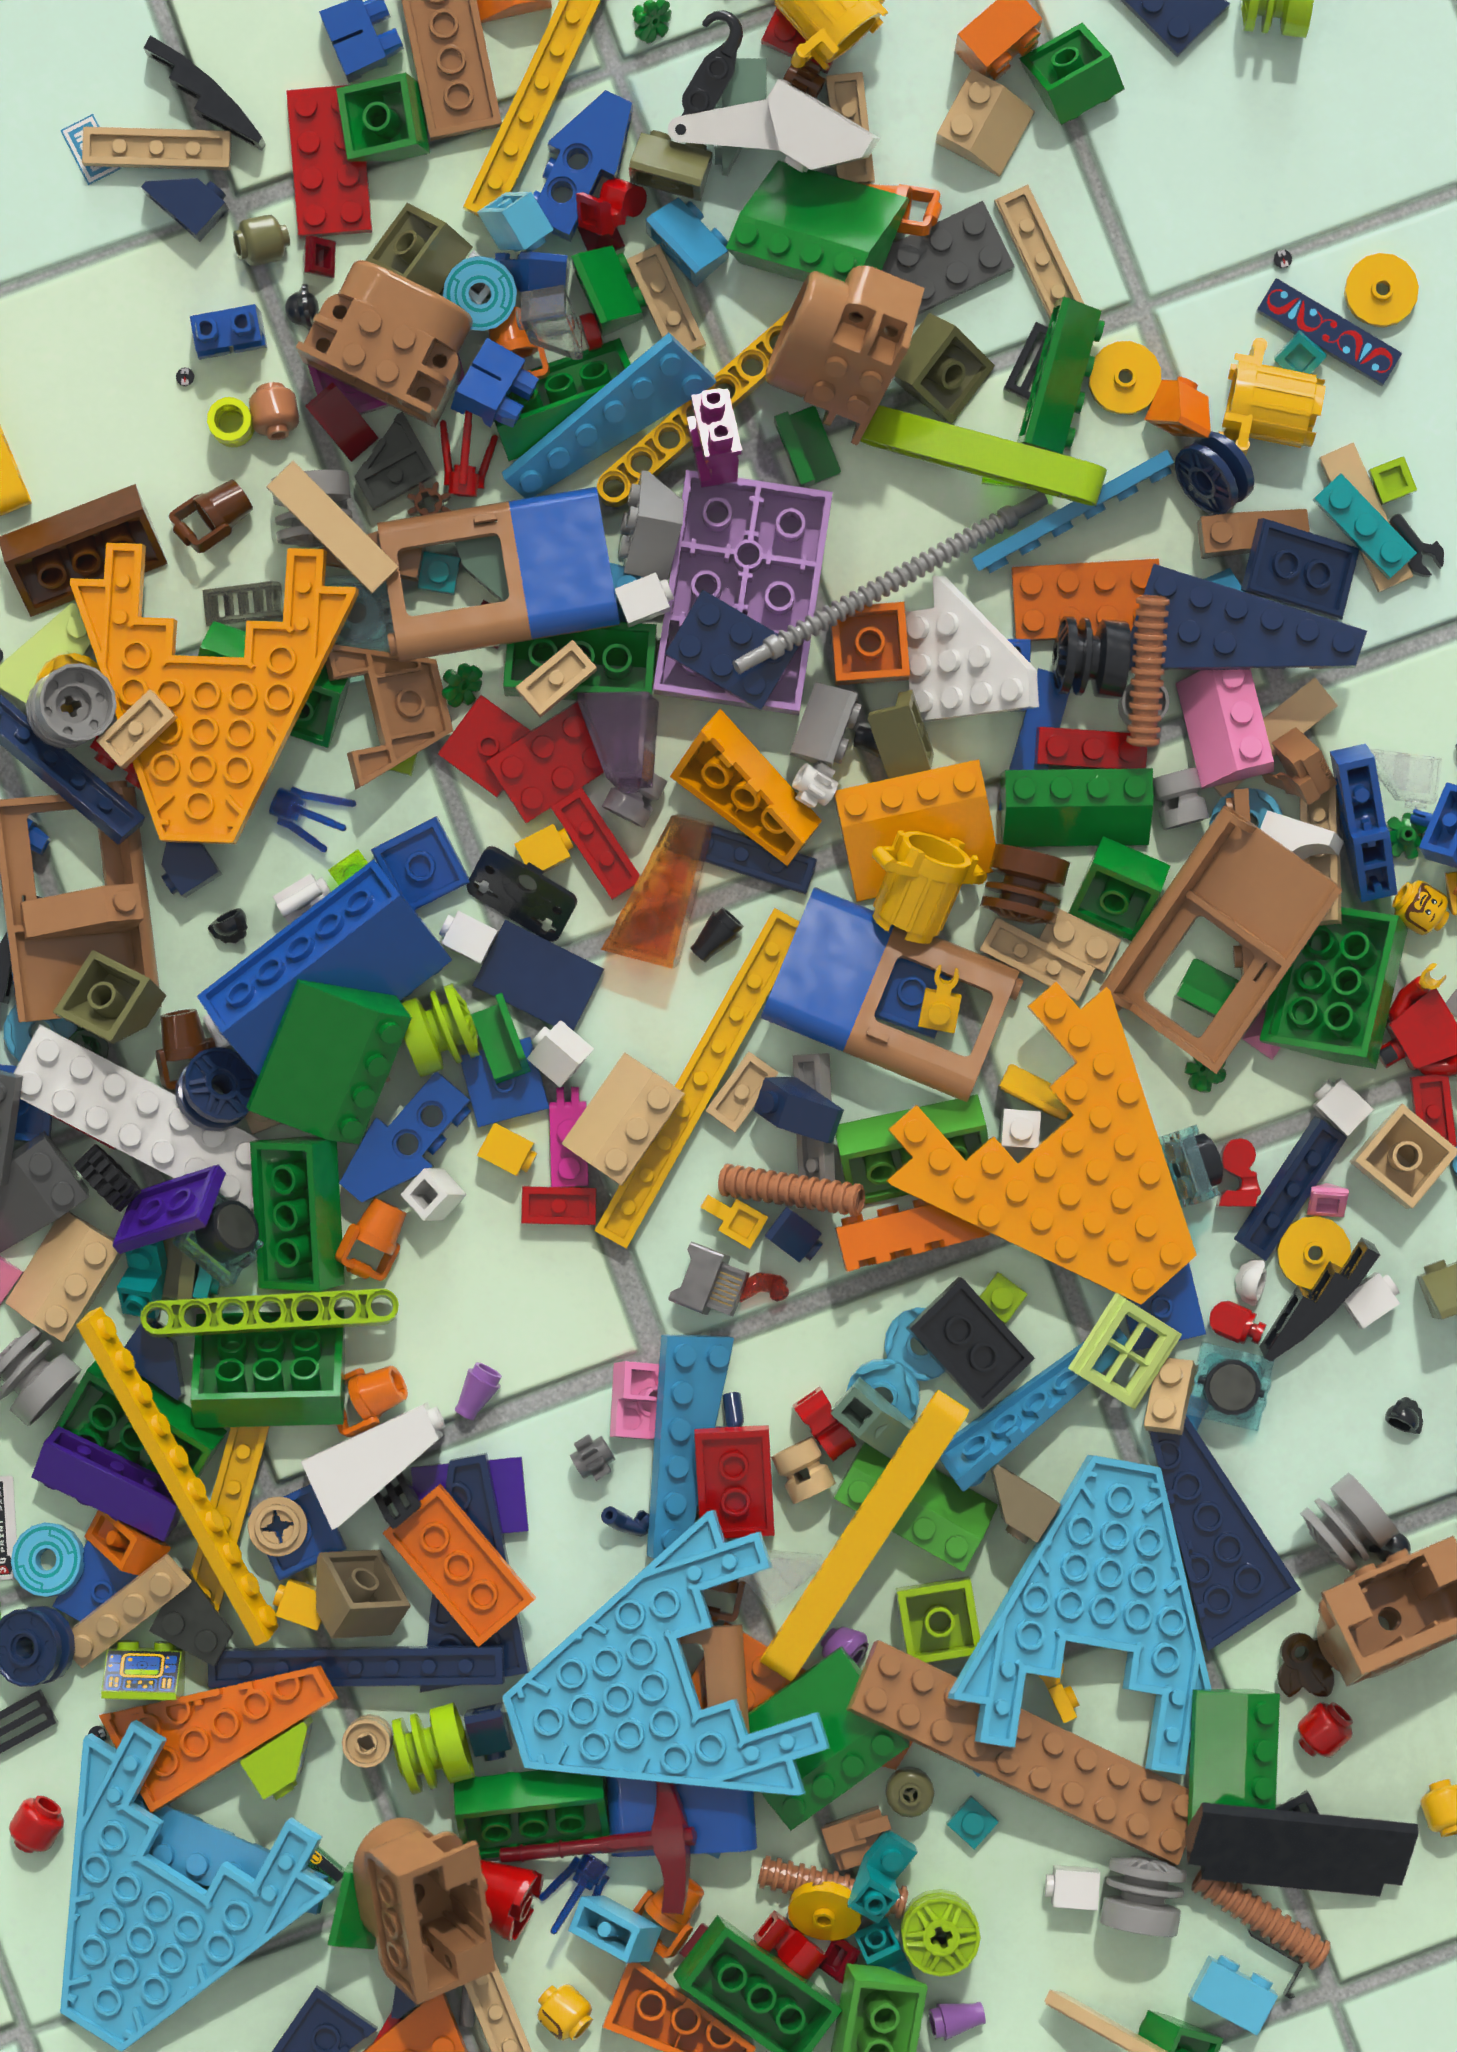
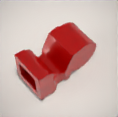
M613 178L603 183L599 198L584 192L576 193L578 226L601 236L605 234L612 236L615 228L625 225L626 216L634 218L642 213L647 202L646 190L623 179Z
M1246 1139L1230 1140L1223 1146L1220 1157L1223 1170L1238 1178L1239 1187L1235 1191L1224 1190L1218 1196L1216 1206L1256 1207V1201L1261 1194V1189L1257 1180V1172L1249 1170L1256 1158L1255 1148Z
M820 1386L792 1405L804 1424L810 1427L811 1434L822 1445L833 1462L851 1447L857 1446L848 1429L830 1414L832 1411L831 1404Z
M775 1910L753 1936L758 1946L769 1952L774 1948L777 1951V1956L789 1968L807 1980L812 1977V1974L828 1957L821 1948L805 1937L801 1931L792 1927L788 1920Z

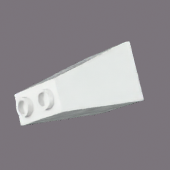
M428 1402L301 1461L332 1530L348 1520L443 1436L441 1429L446 1427L437 1406L431 1409Z

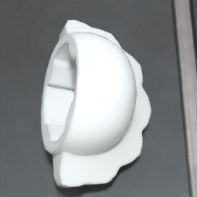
M1251 1259L1248 1263L1241 1265L1240 1271L1235 1277L1237 1284L1236 1292L1240 1295L1243 1302L1251 1306L1257 1304L1265 1287L1267 1271L1265 1270L1266 1263L1264 1260Z

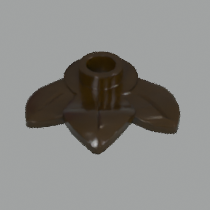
M1302 1632L1288 1635L1280 1647V1656L1283 1663L1277 1673L1278 1685L1287 1697H1292L1303 1687L1315 1696H1330L1334 1687V1673L1331 1669L1332 1666L1320 1650L1318 1639H1313ZM1300 1646H1304V1654L1301 1657L1296 1658V1649Z

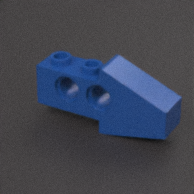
M605 90L549 140V152L558 157L557 159L551 157L542 176V178L547 179L541 192L535 191L533 195L554 229L550 233L571 242L578 226L576 193L584 192L593 196L601 177L607 179L618 178L633 113L632 102ZM575 154H582L589 161L583 169L576 170L568 165L570 157ZM559 187H567L573 192V195L569 201L559 203L553 199V192Z
M1366 743L1330 751L1333 775L1337 782L1335 786L1340 810V826L1355 892L1361 902L1398 895L1391 838L1385 821L1375 756Z
M438 1071L435 1072L389 1126L380 1118L376 1117L339 1184L361 1203H365L417 1177L424 1168H433L434 1165L424 1155L427 1152L434 1155L447 1140L443 1133L449 1126L454 1124L458 1127L471 1112L467 1107L471 1100ZM432 1105L438 1106L443 1113L441 1123L435 1127L427 1126L422 1118L424 1110ZM408 1133L415 1135L419 1143L418 1149L411 1155L403 1154L398 1147L399 1139Z

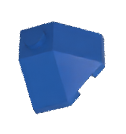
M528 251L520 252L517 255V259H510L509 253H495V260L505 265L514 277L517 292L529 306L535 307V312L556 315L557 309L566 310L570 274L568 255Z

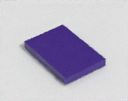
M218 1164L141 1189L142 1192L128 1204L112 1246L119 1254L206 1227L226 1172Z
M522 1456L489 1459L503 1533L529 1531ZM449 1463L411 1467L412 1486L419 1500H422L439 1484L446 1489Z

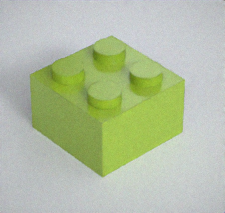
M969 1576L896 1588L907 1654L926 1663L971 1656L980 1640V1633Z

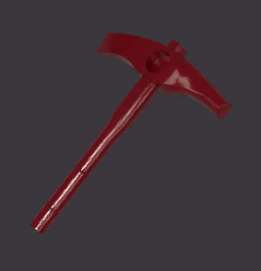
M656 1781V1810L651 1831L614 1834L593 1839L564 1842L560 1840L554 1843L525 1846L520 1844V1846L500 1848L499 1854L501 1862L506 1863L555 1857L563 1859L565 1856L595 1853H623L653 1849L661 1866L664 1881L661 1912L683 1915L688 1895L691 1846L696 1845L697 1831H695L693 1826L688 1827L686 1813L675 1783Z

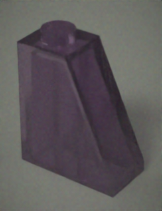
M648 691L578 692L577 701L606 778L619 791L625 793H638L640 788H653L659 701Z

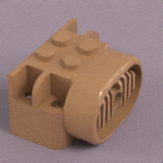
M358 260L353 263L339 293L327 298L319 313L315 314L312 320L313 325L304 343L299 341L296 349L304 364L422 422L436 427L460 379L462 370L458 353L472 327L473 319L468 312L447 298L382 266Z
M866 265L853 268L845 282L818 271L811 272L805 279L775 343L766 371L767 383L801 398L803 397L805 402L825 409L823 424L830 426L836 414L855 421L856 425L851 443L858 446L908 351L925 288Z
M1454 1535L1412 1554H1409L1407 1549L1401 1550L1387 1557V1561L1377 1566L1374 1563L1356 1570L1354 1575L1344 1580L1345 1583L1321 1593L1323 1598L1319 1603L1318 1609L1320 1615L1317 1625L1318 1644L1325 1659L1340 1672L1347 1687L1367 1678L1382 1675L1457 1639V1541ZM1378 1616L1388 1621L1389 1630L1384 1629L1380 1625Z
M410 1818L390 1819L372 1829L362 1840L356 1851L353 1862V1876L360 1918L365 1928L376 1938L379 1960L386 1976L418 2005L496 1971L489 1923L492 1922V1916L486 1905L485 1891H487V1882L481 1870L478 1843L473 1840L463 1845L462 1840L457 1835L448 1831L434 1835L421 1823Z

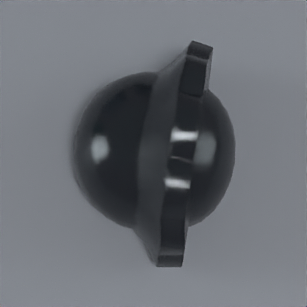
M302 284L300 290L290 295L287 299L285 311L290 321L297 325H303L310 331L313 325L312 320L315 314L319 313V305L316 297L309 293L308 284Z
M241 908L228 911L215 919L208 926V930L214 938L220 939L224 943H237L246 937L247 934L246 914Z
M1403 1397L1395 1405L1388 1408L1385 1414V1420L1394 1428L1413 1434L1421 1433L1423 1426L1422 1410L1418 1408L1416 1401Z
M1400 1533L1382 1548L1375 1544L1369 1546V1552L1376 1553L1382 1562L1387 1561V1557L1404 1549H1407L1408 1553L1411 1554L1409 1540Z

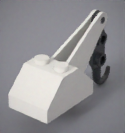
M720 10L707 15L702 22L704 27H708L716 20H722L729 26L730 34L722 45L703 59L683 93L682 105L684 112L681 116L672 119L668 125V134L672 140L679 143L779 150L787 155L784 162L802 173L803 171L807 172L808 169L821 170L869 158L880 139L879 137L808 93L792 86L787 80L778 79L765 100L714 109L734 75L737 50L743 38V28L739 19L731 12Z

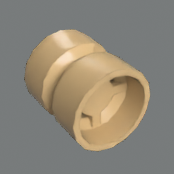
M813 1436L771 1456L779 1475L785 1476L788 1479L785 1488L793 1504L808 1499L836 1484L827 1464H820L819 1462L822 1453ZM808 1468L810 1476L804 1479L799 1471Z
M367 1714L358 1717L350 1724L343 1735V1753L348 1761L358 1767L369 1768L378 1765L385 1759L392 1748V1728L385 1719L378 1715Z

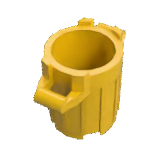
M774 0V5L806 40L804 44L797 46L791 58V64L796 68L803 67L806 62L814 58L826 71L830 68L828 63L848 51L869 30L873 34L884 23L880 19V15L885 17L888 14L887 10L881 5L885 0Z
M1256 338L1253 341L1249 355L1238 353L1234 355V359L1238 360V362L1230 366L1228 379L1232 380L1222 423L1223 431H1218V433L1225 435L1230 440H1234L1245 456L1250 446L1249 438L1301 448V446L1311 447L1316 436V432H1312L1317 415L1321 416L1326 386H1323L1325 380L1316 378L1317 375L1262 364L1267 348V342L1263 338Z
M898 831L892 847L878 846L872 852V857L887 872L873 904L875 908L872 915L873 919L886 931H889L891 925L907 932L905 940L930 944L933 937L939 936L940 931L943 930L962 884L979 885L986 881L987 874L977 864V855H972L969 858L963 851L966 844L956 838L950 837V840L947 841L920 831H908L906 833Z

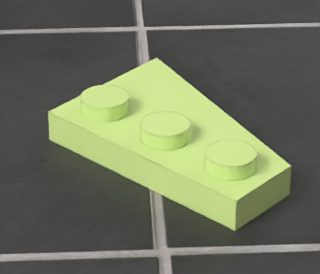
M69 604L0 664V689L27 703L30 690L35 686L37 675L46 662L63 654L76 653L84 656L87 655L91 648V643L76 604Z

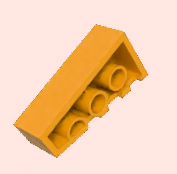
M721 709L702 728L670 775L678 784L787 866L822 822L811 808L795 799L797 792Z

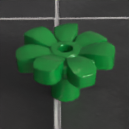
M646 0L643 6L640 4L635 6L632 16L635 18L634 22L639 25L634 32L638 39L646 43H652L656 39V34L660 37L666 35L669 28L664 23L669 22L671 19L670 3L666 0H657V2Z
M462 663L458 666L457 672L453 669H448L444 673L443 680L449 685L442 690V697L448 701L447 703L450 706L457 708L462 702L469 706L476 700L472 692H478L481 689L482 680L480 678L483 674L481 669L475 665L470 666L467 663Z
M1404 813L1401 821L1395 816L1387 821V826L1391 829L1389 832L1392 854L1395 858L1399 857L1402 852H1404L1408 860L1418 856L1417 847L1419 848L1423 839L1422 833L1426 832L1427 827L1411 824L1410 818L1413 813Z
M1195 1058L1194 1061L1196 1063L1188 1062L1185 1066V1073L1191 1075L1188 1085L1191 1089L1198 1090L1199 1092H1210L1212 1083H1221L1226 1078V1070L1223 1069L1226 1061L1217 1074Z

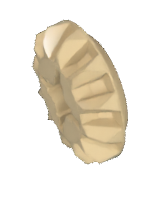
M271 1497L260 1502L251 1512L248 1521L249 1537L255 1547L261 1552L270 1556H285L297 1550L307 1536L308 1520L301 1506L291 1499ZM274 1510H276L277 1516L280 1517L281 1521L294 1523V1525H290L289 1528L283 1530V1542L281 1543L275 1531L262 1530V1528L273 1523Z

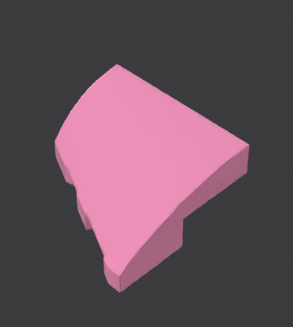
M630 1361L614 1363L610 1437L654 1440L659 1364Z

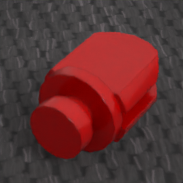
M1222 1301L1215 1305L1209 1318L1210 1326L1217 1335L1243 1345L1248 1337L1252 1338L1251 1342L1258 1345L1267 1326L1263 1322H1259V1324L1254 1323L1257 1316L1256 1313L1231 1301Z

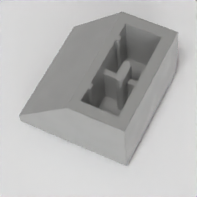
M642 470L638 484L632 483L628 496L630 508L628 513L624 512L620 529V534L624 535H622L619 557L625 558L624 573L645 577L656 572L659 580H668L683 524L684 501L649 471Z
M815 682L791 747L790 755L813 764L816 761L819 763L823 762L831 768L834 762L841 764L849 742L848 739L843 738L847 727L854 729L862 706L856 703L858 693Z

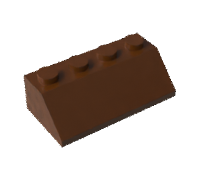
M136 484L0 536V548L4 563L30 617L75 600L70 586V578L104 579L106 543L145 545L144 573L168 564Z

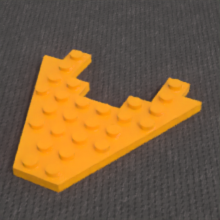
M106 543L104 579L70 578V586L100 671L108 678L115 691L117 706L115 714L117 720L149 689L154 691L178 717L132 761L158 837L163 842L236 845L359 595V589L356 587L325 586L327 551L324 549L287 548L283 622L246 621L244 658L175 655L177 620L174 618L142 617L146 546L132 543Z
M1054 982L1031 1002L1027 1008L1075 1061L1074 1065L1048 1087L1072 1116L1019 1163L1012 1158L994 1136L965 1160L924 1112L915 1105L888 1129L912 1158L886 1181L889 1185L1142 1305L1196 1257L1197 1254L1111 991L1107 987L1103 988L1080 1009L1061 986Z

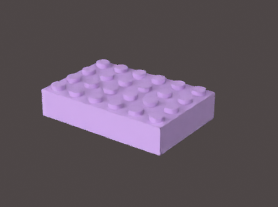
M686 470L682 500L684 501L683 524L672 561L669 580L674 600L668 602L670 611L664 613L653 685L654 694L756 709L665 655V652L702 589L776 633L780 630L787 632L789 625L796 627L798 620L805 622L807 615L814 617L833 492L738 478L736 482L701 488L698 472ZM802 639V644L797 649L762 710L792 715L800 714L811 639L809 641Z

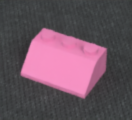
M1251 669L1201 670L1176 683L1201 789L1274 772V760Z

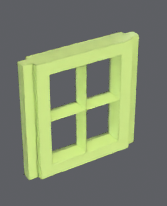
M1115 1293L1068 1369L1135 1410L1182 1334L1118 1293ZM1125 1315H1128L1139 1323L1123 1346L1111 1337ZM1145 1327L1158 1334L1145 1357L1142 1358L1131 1351ZM1106 1345H1109L1120 1353L1104 1376L1092 1367ZM1126 1357L1138 1363L1139 1366L1124 1388L1112 1381Z

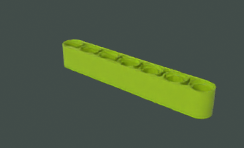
M881 405L876 409L860 442L876 448L1089 506L1097 505L1107 473L1106 468L1095 463Z
M388 1289L163 1300L147 1304L141 1312L140 1319L146 1333L158 1338L378 1326L389 1324L395 1319L399 1303L395 1294ZM380 1297L388 1299L393 1307L391 1313L384 1317L377 1316L371 1309L372 1302ZM343 1299L351 1301L356 1309L353 1316L347 1319L338 1317L334 1312L335 1304ZM302 1302H312L317 1306L318 1314L313 1320L305 1321L297 1315V1308ZM265 1304H275L279 1307L281 1316L277 1321L267 1323L260 1318L259 1311ZM233 1305L241 1308L244 1314L241 1322L235 1325L224 1322L222 1313L228 1306ZM191 1308H200L206 1313V1320L202 1325L192 1327L184 1320L186 1312ZM163 1310L167 1313L169 1319L166 1326L154 1329L148 1325L147 1318L152 1311Z

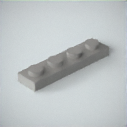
M829 1053L794 1055V1077H797L832 1101ZM796 1134L798 1177L806 1175L809 1179L811 1177H818L820 1181L823 1178L829 1179L831 1182L834 1181V1140L833 1143H825Z

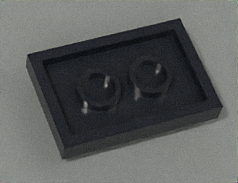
M962 1277L955 1279L906 1327L970 1400L982 1410L1035 1359Z

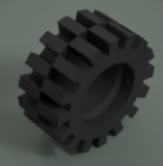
M94 1144L74 1164L76 1170L88 1184L119 1212L142 1192L131 1176L97 1144Z

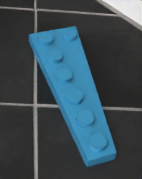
M667 333L502 472L504 480L524 498L535 497L691 400V395L701 394L717 383L715 377L675 337Z
M1165 450L1104 484L1096 506L1072 502L971 559L978 571L987 568L990 574L1009 563L1006 556L1017 550L1023 556L1041 546L1038 539L1051 532L1055 538L1074 527L1071 523L1073 519L1084 514L1088 520L1106 510L1103 503L1116 496L1120 502L1139 491L1136 485L1149 478L1151 483L1154 484L1172 474L1169 466L1175 464V460L1170 451Z
M1119 1327L1111 1337L1123 1346L1128 1340ZM1084 1342L954 1435L939 1459L963 1492L969 1487L980 1484L985 1479L986 1472L1091 1383L1068 1369ZM1106 1345L1092 1368L1102 1373L1113 1364L1120 1352Z
M661 1335L647 1544L648 1557L656 1558L695 1522L698 1508V1487L694 1429L715 1428L734 1337Z
M139 1792L134 1802L149 1811ZM171 1804L152 1813L165 1822L149 1854L194 1883L210 1886L221 1864L226 1861L255 1879L270 1852L269 1849L241 1839L228 1830L206 1823L203 1819L193 1814H187L171 1807ZM309 1867L306 1868L311 1873L328 1882V1876ZM323 1900L307 1912L315 1915L320 1914Z

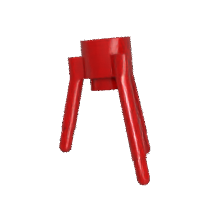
M467 410L463 427L460 465H454V471L452 468L447 423L445 420L440 421V436L445 470L444 485L449 486L448 493L450 495L477 497L478 489H484L485 477L495 451L498 436L496 434L491 436L478 474H476V467L468 466L473 413Z

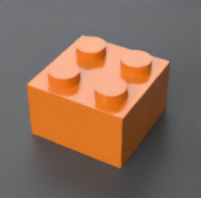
M996 0L957 34L954 51L970 69L988 78L992 77L996 81L1011 67L1009 62L1018 53L1023 57L1039 43L1037 38L1041 34L1039 31L1042 18L1027 0Z
M904 602L872 604L871 607L864 605L862 612L855 610L853 617L846 615L844 622L838 619L837 625L831 626L835 686L909 680L910 668Z

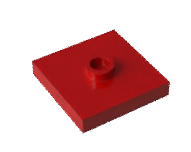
M480 695L437 754L498 798L503 789L485 761L529 733L530 730Z

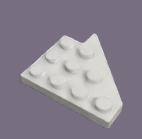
M932 576L934 608L905 612L910 668L909 690H913L923 722L1039 707L1037 670L947 577Z

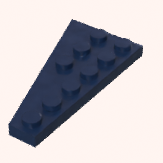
M1153 564L1143 594L1164 596L1166 599H1169V605L1165 606V610L1169 614L1168 617L1164 618V622L1168 623V628L1164 629L1163 632L1167 634V640L1163 641L1166 651L1162 652V657H1165V663L1161 664V668L1164 670L1355 668L1367 634V630L1156 564ZM1134 624L1131 630L1129 671H1131L1132 667H1135L1136 663L1132 661V656L1136 655V650H1133V644L1137 643V639L1134 638V632H1138V627H1135Z
M1186 1416L1182 1435L1148 1432L1157 1465L1161 1467L1179 1548L1206 1649L1209 1651L1301 1589Z
M482 1453L451 1459L448 1465L446 1491L509 1564L488 1454ZM432 1593L426 1646L476 1645ZM518 1613L482 1644L504 1645L505 1677L525 1674L530 1671ZM424 1685L420 1686V1692H426L459 1685Z

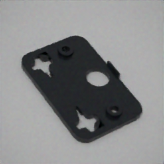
M494 846L486 847L469 878L470 883L466 885L470 895L549 942L557 941L578 902L572 892L545 877L543 870L530 862L525 865ZM519 876H530L536 882L537 888L534 890L525 888L521 885ZM483 880L489 883L488 888L493 893L490 891H486L485 894L480 892V886L475 881L481 883ZM546 918L550 919L552 927L556 931L553 929H549L548 932L542 929L543 924L538 919L541 921H545Z

